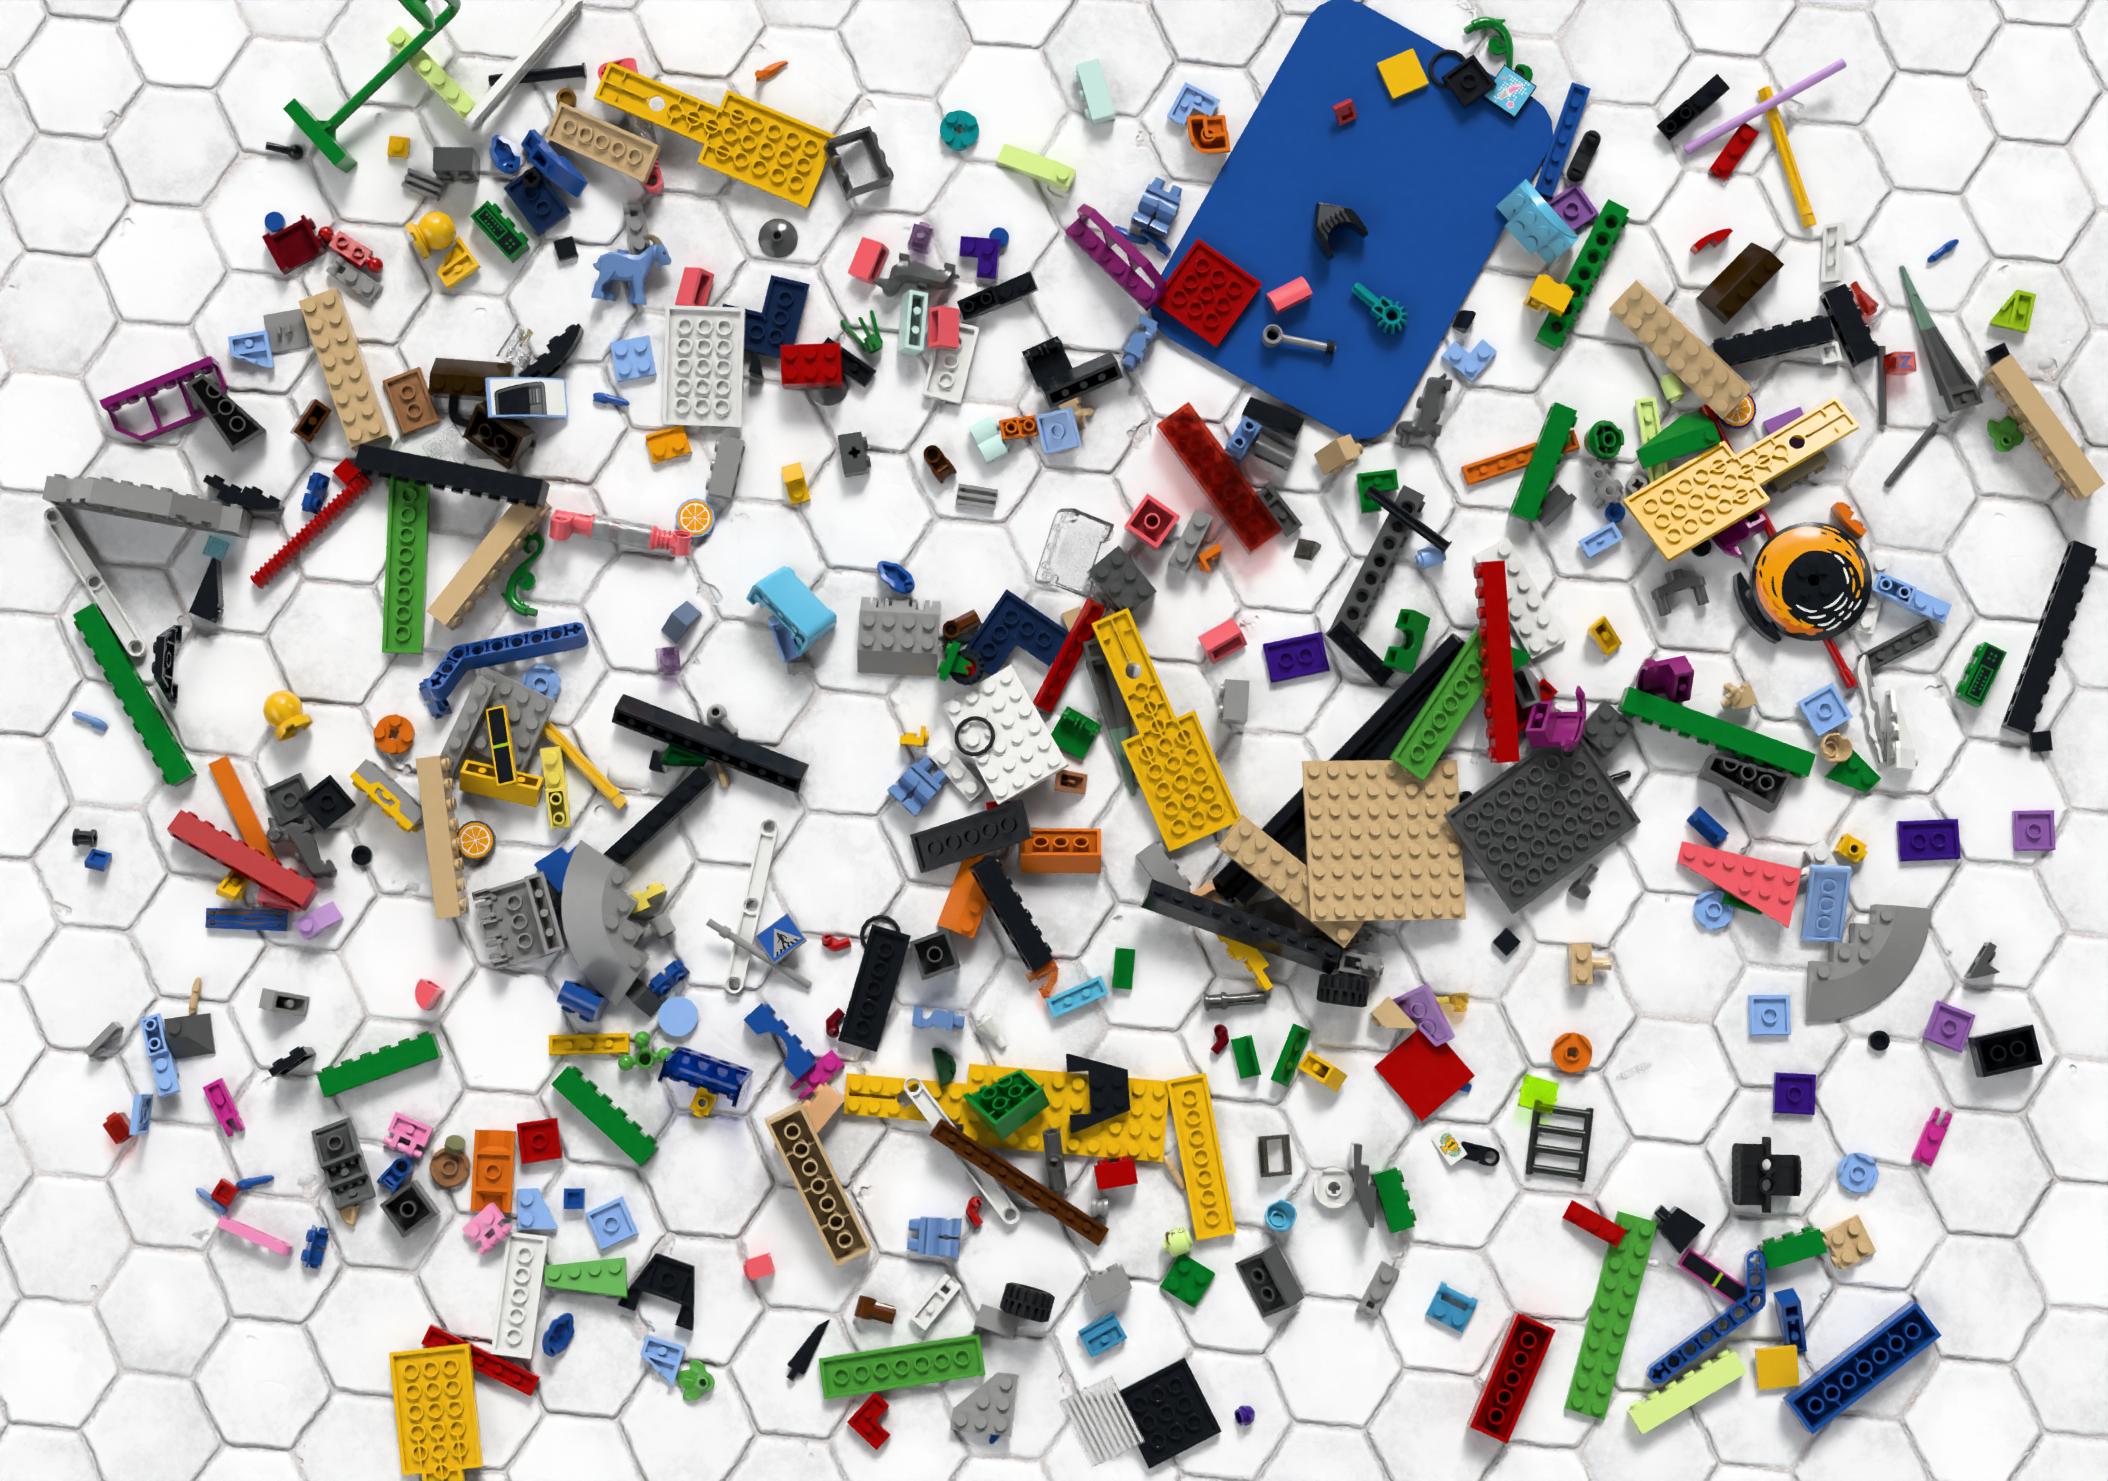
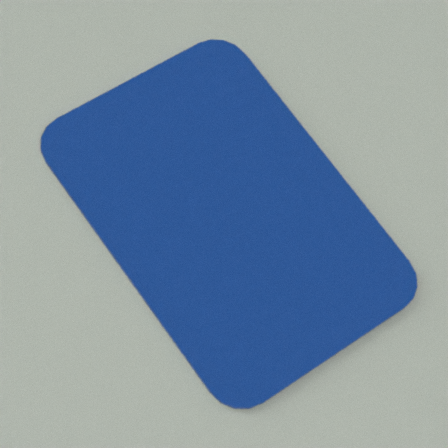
M1330 0L1318 6L1308 17L1161 274L1162 278L1167 282L1199 238L1260 281L1262 286L1217 348L1155 305L1151 307V317L1154 321L1158 322V330L1175 343L1343 436L1351 434L1353 439L1362 440L1373 439L1385 433L1396 421L1508 222V219L1496 206L1525 179L1529 182L1532 180L1549 149L1553 130L1552 120L1545 107L1531 96L1514 120L1482 98L1464 109L1449 89L1437 86L1430 78L1428 70L1431 59L1438 52L1446 49L1362 3L1353 0ZM1413 48L1429 84L1392 100L1376 65L1381 61ZM1454 54L1441 55L1433 64L1434 77L1444 84L1441 77L1463 61ZM1488 73V74L1491 76V78L1494 80V79H1495V76H1493V75H1491L1490 73ZM1350 98L1354 103L1358 118L1340 126L1337 123L1332 106ZM1320 202L1352 209L1365 225L1368 236L1362 238L1350 228L1334 230L1328 236V243L1334 258L1328 261L1314 238L1313 229L1316 203ZM1302 276L1313 292L1312 297L1276 315L1266 294ZM1357 282L1362 284L1378 299L1384 296L1388 300H1392L1393 305L1399 301V308L1402 306L1406 307L1403 313H1408L1409 316L1405 319L1407 325L1402 326L1401 332L1395 328L1394 334H1391L1390 329L1384 333V326L1381 328L1377 327L1380 321H1375V317L1370 314L1372 308L1351 291ZM1389 313L1386 315L1387 319L1390 321H1394L1397 319L1396 315L1393 313ZM1275 324L1282 329L1284 335L1327 343L1328 339L1330 342L1336 341V351L1333 356H1330V354L1328 356V353L1325 355L1323 350L1283 342L1274 348H1268L1263 345L1261 336L1268 325ZM1267 333V337L1270 340L1277 339V335L1275 333Z

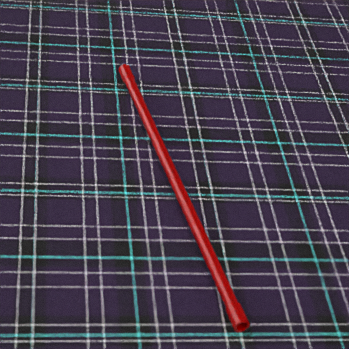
M1707 404L1700 407L1699 410L1715 424L1721 442L1725 441L1734 452L1718 422L1715 412ZM1764 507L1759 510L1766 518L1764 531L1769 539L1777 532ZM1833 638L1822 640L1839 671L1846 689L1848 690L1858 685Z

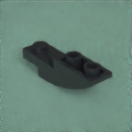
M1716 74L1656 127L1670 141L1707 111L1720 97L1730 90V87Z
M1029 271L995 287H988L957 301L963 319L967 320L1020 301L1022 297L1039 289L1032 272Z
M572 324L565 329L564 334L551 338L549 344L546 345L550 353H544L537 358V362L524 366L518 374L519 377H538L542 374L544 378H549L555 374L571 357L579 344L584 332L580 324Z
M215 474L213 477L206 475L203 480L206 484L219 490L217 498L228 504L243 506L242 508L256 512L283 511L285 508L279 504L281 500L272 495L267 498L262 495L264 491L255 486H252V488L245 486L242 491V488L231 484V486L224 484L225 479Z

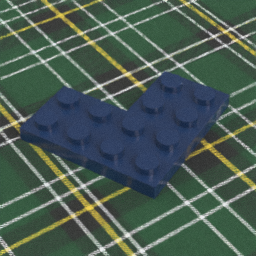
M771 275L762 313L746 309L744 350L781 359L780 345H795L810 284ZM723 304V307H736L732 305Z
M1006 589L965 649H971L979 653L984 661V671L991 676L1000 670L1016 645L1050 667L1063 646L1069 631Z

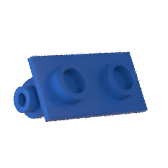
M313 472L312 476H309L306 489L311 490V494L305 493L301 504L302 511L319 515L318 512L321 511L330 477L319 472Z
M429 678L423 679V682L419 683L420 687L418 689L425 701L432 700V702L427 704L431 716L438 720L445 714H451L452 711L448 700H434L427 686Z
M1700 806L1686 820L1715 848L1729 834Z
M680 959L674 960L664 969L668 975L664 976L660 972L650 980L651 983L648 986L659 998L669 993L673 986L683 981L686 975L690 973Z
M312 1225L311 1230L307 1231V1247L303 1249L301 1254L302 1265L305 1268H308V1264H310L311 1268L318 1269V1266L321 1265L324 1251L318 1250L317 1247L326 1246L329 1235L327 1228L320 1227L317 1230L318 1228Z

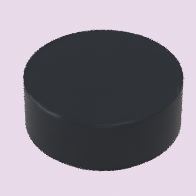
M1708 539L1692 548L1691 552L1697 557H1704L1711 551V542Z
M359 845L353 849L351 857L354 863L364 866L371 862L373 853L369 847Z
M1874 1031L1868 1037V1044L1873 1050L1882 1051L1889 1046L1890 1038L1884 1031Z

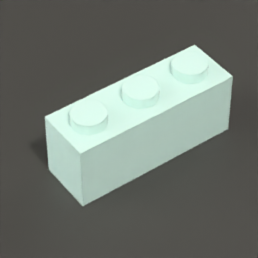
M1099 58L1077 64L1076 72H1073L1076 84L1080 83L1082 89L1079 90L1081 101H1085L1087 106L1084 109L1087 120H1091L1092 126L1114 120L1115 111Z
M909 290L902 295L897 353L916 356L923 351L928 293Z

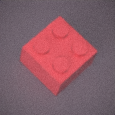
M1147 493L1125 524L1124 530L1157 552L1179 521L1180 516Z

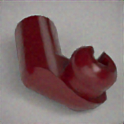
M839 1007L825 1021L826 1033L831 1038L839 1036L838 1021L845 1015Z
M1221 1024L1214 1027L1217 1041L1211 1047V1050L1217 1055L1220 1054L1229 1042L1228 1030Z

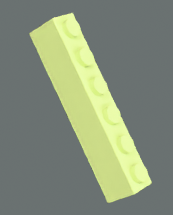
M398 26L385 38L398 54L413 40L401 26ZM423 49L407 62L463 121L477 105Z
M1723 1349L1717 1353L1718 1357L1701 1362L1698 1369L1694 1371L1690 1369L1684 1372L1682 1378L1677 1381L1673 1379L1664 1385L1665 1388L1659 1392L1654 1390L1642 1402L1640 1400L1633 1402L1627 1413L1638 1432L1643 1435L1746 1374L1747 1371L1736 1352L1732 1349Z

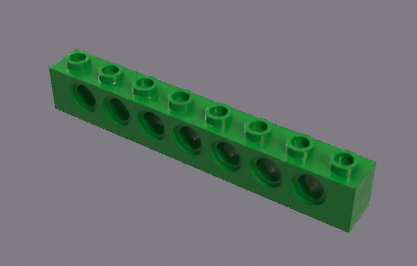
M1609 199L1607 200L1564 284L1571 287V290H1576L1579 293V297H1572L1567 305V308L1570 310L1569 315L1562 314L1559 317L1551 312L1547 314L1534 339L1535 342L1554 352L1558 347H1563L1567 339L1564 336L1567 329L1571 331L1576 322L1573 319L1576 312L1580 314L1585 305L1582 302L1584 296L1590 295L1594 287L1591 285L1593 279H1598L1603 270L1600 268L1602 262H1607L1612 251L1609 250L1611 244L1615 245L1621 235L1618 233L1620 227L1624 228L1630 218L1626 216L1629 209ZM1611 221L1615 228H1608L1605 222ZM1602 238L1606 245L1600 246L1597 243V239ZM1588 256H1594L1597 259V262H1589ZM1579 273L1587 274L1588 280L1580 279ZM1552 324H1558L1561 327V331L1555 332L1552 329Z

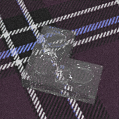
M517 323L496 356L504 362L524 371L534 356L530 351L524 349V346L528 343L534 332Z
M452 424L421 445L426 455L430 456V458L440 459L448 452L456 463L464 464L466 460L477 458L455 424Z

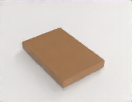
M420 367L383 380L403 436L441 423L433 399L428 393V386Z

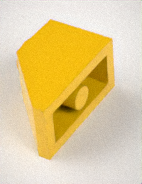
M1310 1051L1307 1052L1298 1066L1300 1070L1335 1092H1338L1348 1076Z

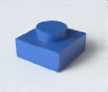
M92 849L84 861L85 868L104 872L112 860V853Z
M564 1188V1209H585V1188Z

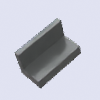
M1557 484L1548 493L1545 502H1541L1539 508L1542 511L1538 521L1546 528L1577 498L1572 493L1568 495Z

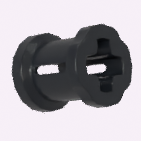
M78 828L74 829L72 834L73 846H79L80 844L95 847L97 844V830L80 831Z

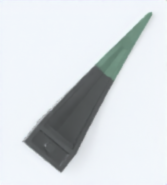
M1903 265L1900 266L1899 270L1939 395L1944 397L1949 413L1983 403L1976 383L1966 372L1939 332L1920 299Z
M1098 639L1083 642L1085 664L1129 793L1133 797L1132 767L1121 744L1122 741L1130 738L1128 708Z

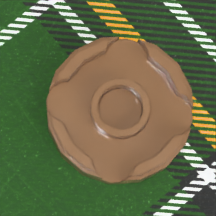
M442 1148L433 1155L429 1169L436 1183L446 1187H454L467 1179L470 1174L471 1164L469 1157L464 1151L461 1154L454 1155L448 1153L445 1148Z

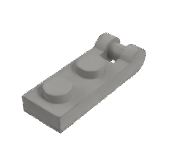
M637 200L636 203L632 204L628 202L622 203L632 255H640L651 246L650 240L643 239V236L649 233L642 200ZM638 211L639 216L631 217V212Z
M337 255L334 258L335 262L331 267L327 268L326 272L372 303L383 286ZM341 266L346 268L342 274L338 272Z
M1381 1261L1355 1311L1359 1314L1364 1313L1368 1316V1319L1374 1321L1400 1270ZM1368 1300L1375 1303L1372 1309L1366 1306Z

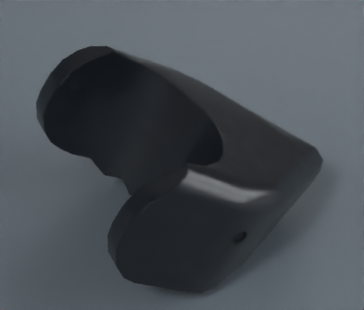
M1318 202L1315 205L1314 238L1328 261L1334 258L1328 243V236L1334 230L1350 228L1362 238L1368 236L1365 225L1352 209Z

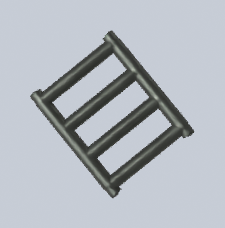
M1535 1100L1525 1173L1530 1175L1536 1172L1578 1178V1181L1585 1182L1594 1109L1586 1108V1110L1547 1105L1542 1104L1539 1100ZM1541 1112L1585 1118L1584 1129L1579 1130L1539 1124ZM1538 1132L1582 1138L1581 1150L1537 1144ZM1536 1152L1580 1158L1579 1169L1572 1170L1534 1164Z

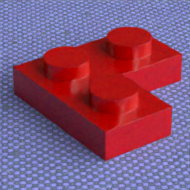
M874 1392L847 1423L877 1450L891 1435L876 1421L890 1405L877 1392Z

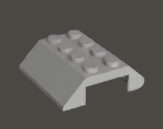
M861 597L857 672L937 677L941 601H932V608H930V600H925L924 610H917V600H913L912 607H910V599L893 598L892 606H890V598H885L884 608H877L878 598L873 597L872 605H870V597Z
M544 871L525 876L524 879L472 892L474 901L486 900L476 903V908L480 909L490 906L491 909L490 913H483L478 916L479 921L491 918L489 921L480 923L484 940L496 938V940L486 942V947L501 945L502 951L489 954L490 959L502 958L491 962L493 970L528 962L565 949Z

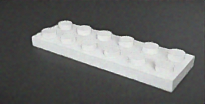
M1508 537L1472 556L1476 563L1505 560L1509 623L1526 653L1531 654L1530 660L1566 641Z
M511 1231L508 1233L491 1354L532 1359L549 1236Z

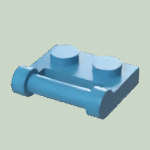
M1441 1281L1425 1314L1463 1333L1478 1303V1299L1474 1297L1469 1298L1447 1287V1284ZM1445 1294L1467 1305L1466 1310L1464 1311L1440 1299L1441 1296Z

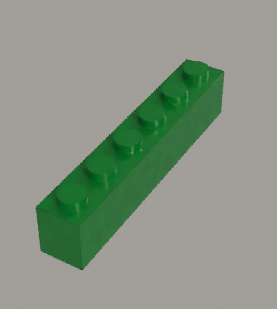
M1557 402L1551 404L1508 515L1528 523L1538 520L1542 511L1539 508L1541 502H1545L1549 493L1546 489L1548 484L1553 482L1556 472H1554L1555 466L1560 464L1563 458L1561 453L1563 446H1567L1570 440L1568 433L1570 428H1574L1578 417L1575 416L1577 410Z
M429 1031L418 1034V1039L410 1041V1038L398 1041V1046L392 1048L391 1045L381 1047L379 1052L373 1055L371 1052L359 1055V1060L353 1061L351 1058L340 1062L341 1066L334 1068L331 1065L322 1068V1073L317 1074V1078L324 1097L342 1093L443 1057L436 1034H429Z
M567 1066L551 1085L639 1166L644 1165L659 1148L656 1145L658 1141L650 1134L646 1136L641 1131L643 1127L635 1120L631 1122L626 1117L628 1114L621 1107L616 1108L611 1104L613 1100L604 1093L602 1095L598 1092V1086L592 1080L586 1081L582 1077L584 1073L579 1068Z

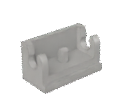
M981 1304L974 1327L1012 1340L1020 1317Z

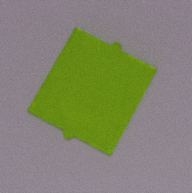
M1525 1074L1522 1087L1519 1089L1520 1096L1517 1106L1552 1115L1555 1102L1558 1100L1556 1095L1559 1084Z

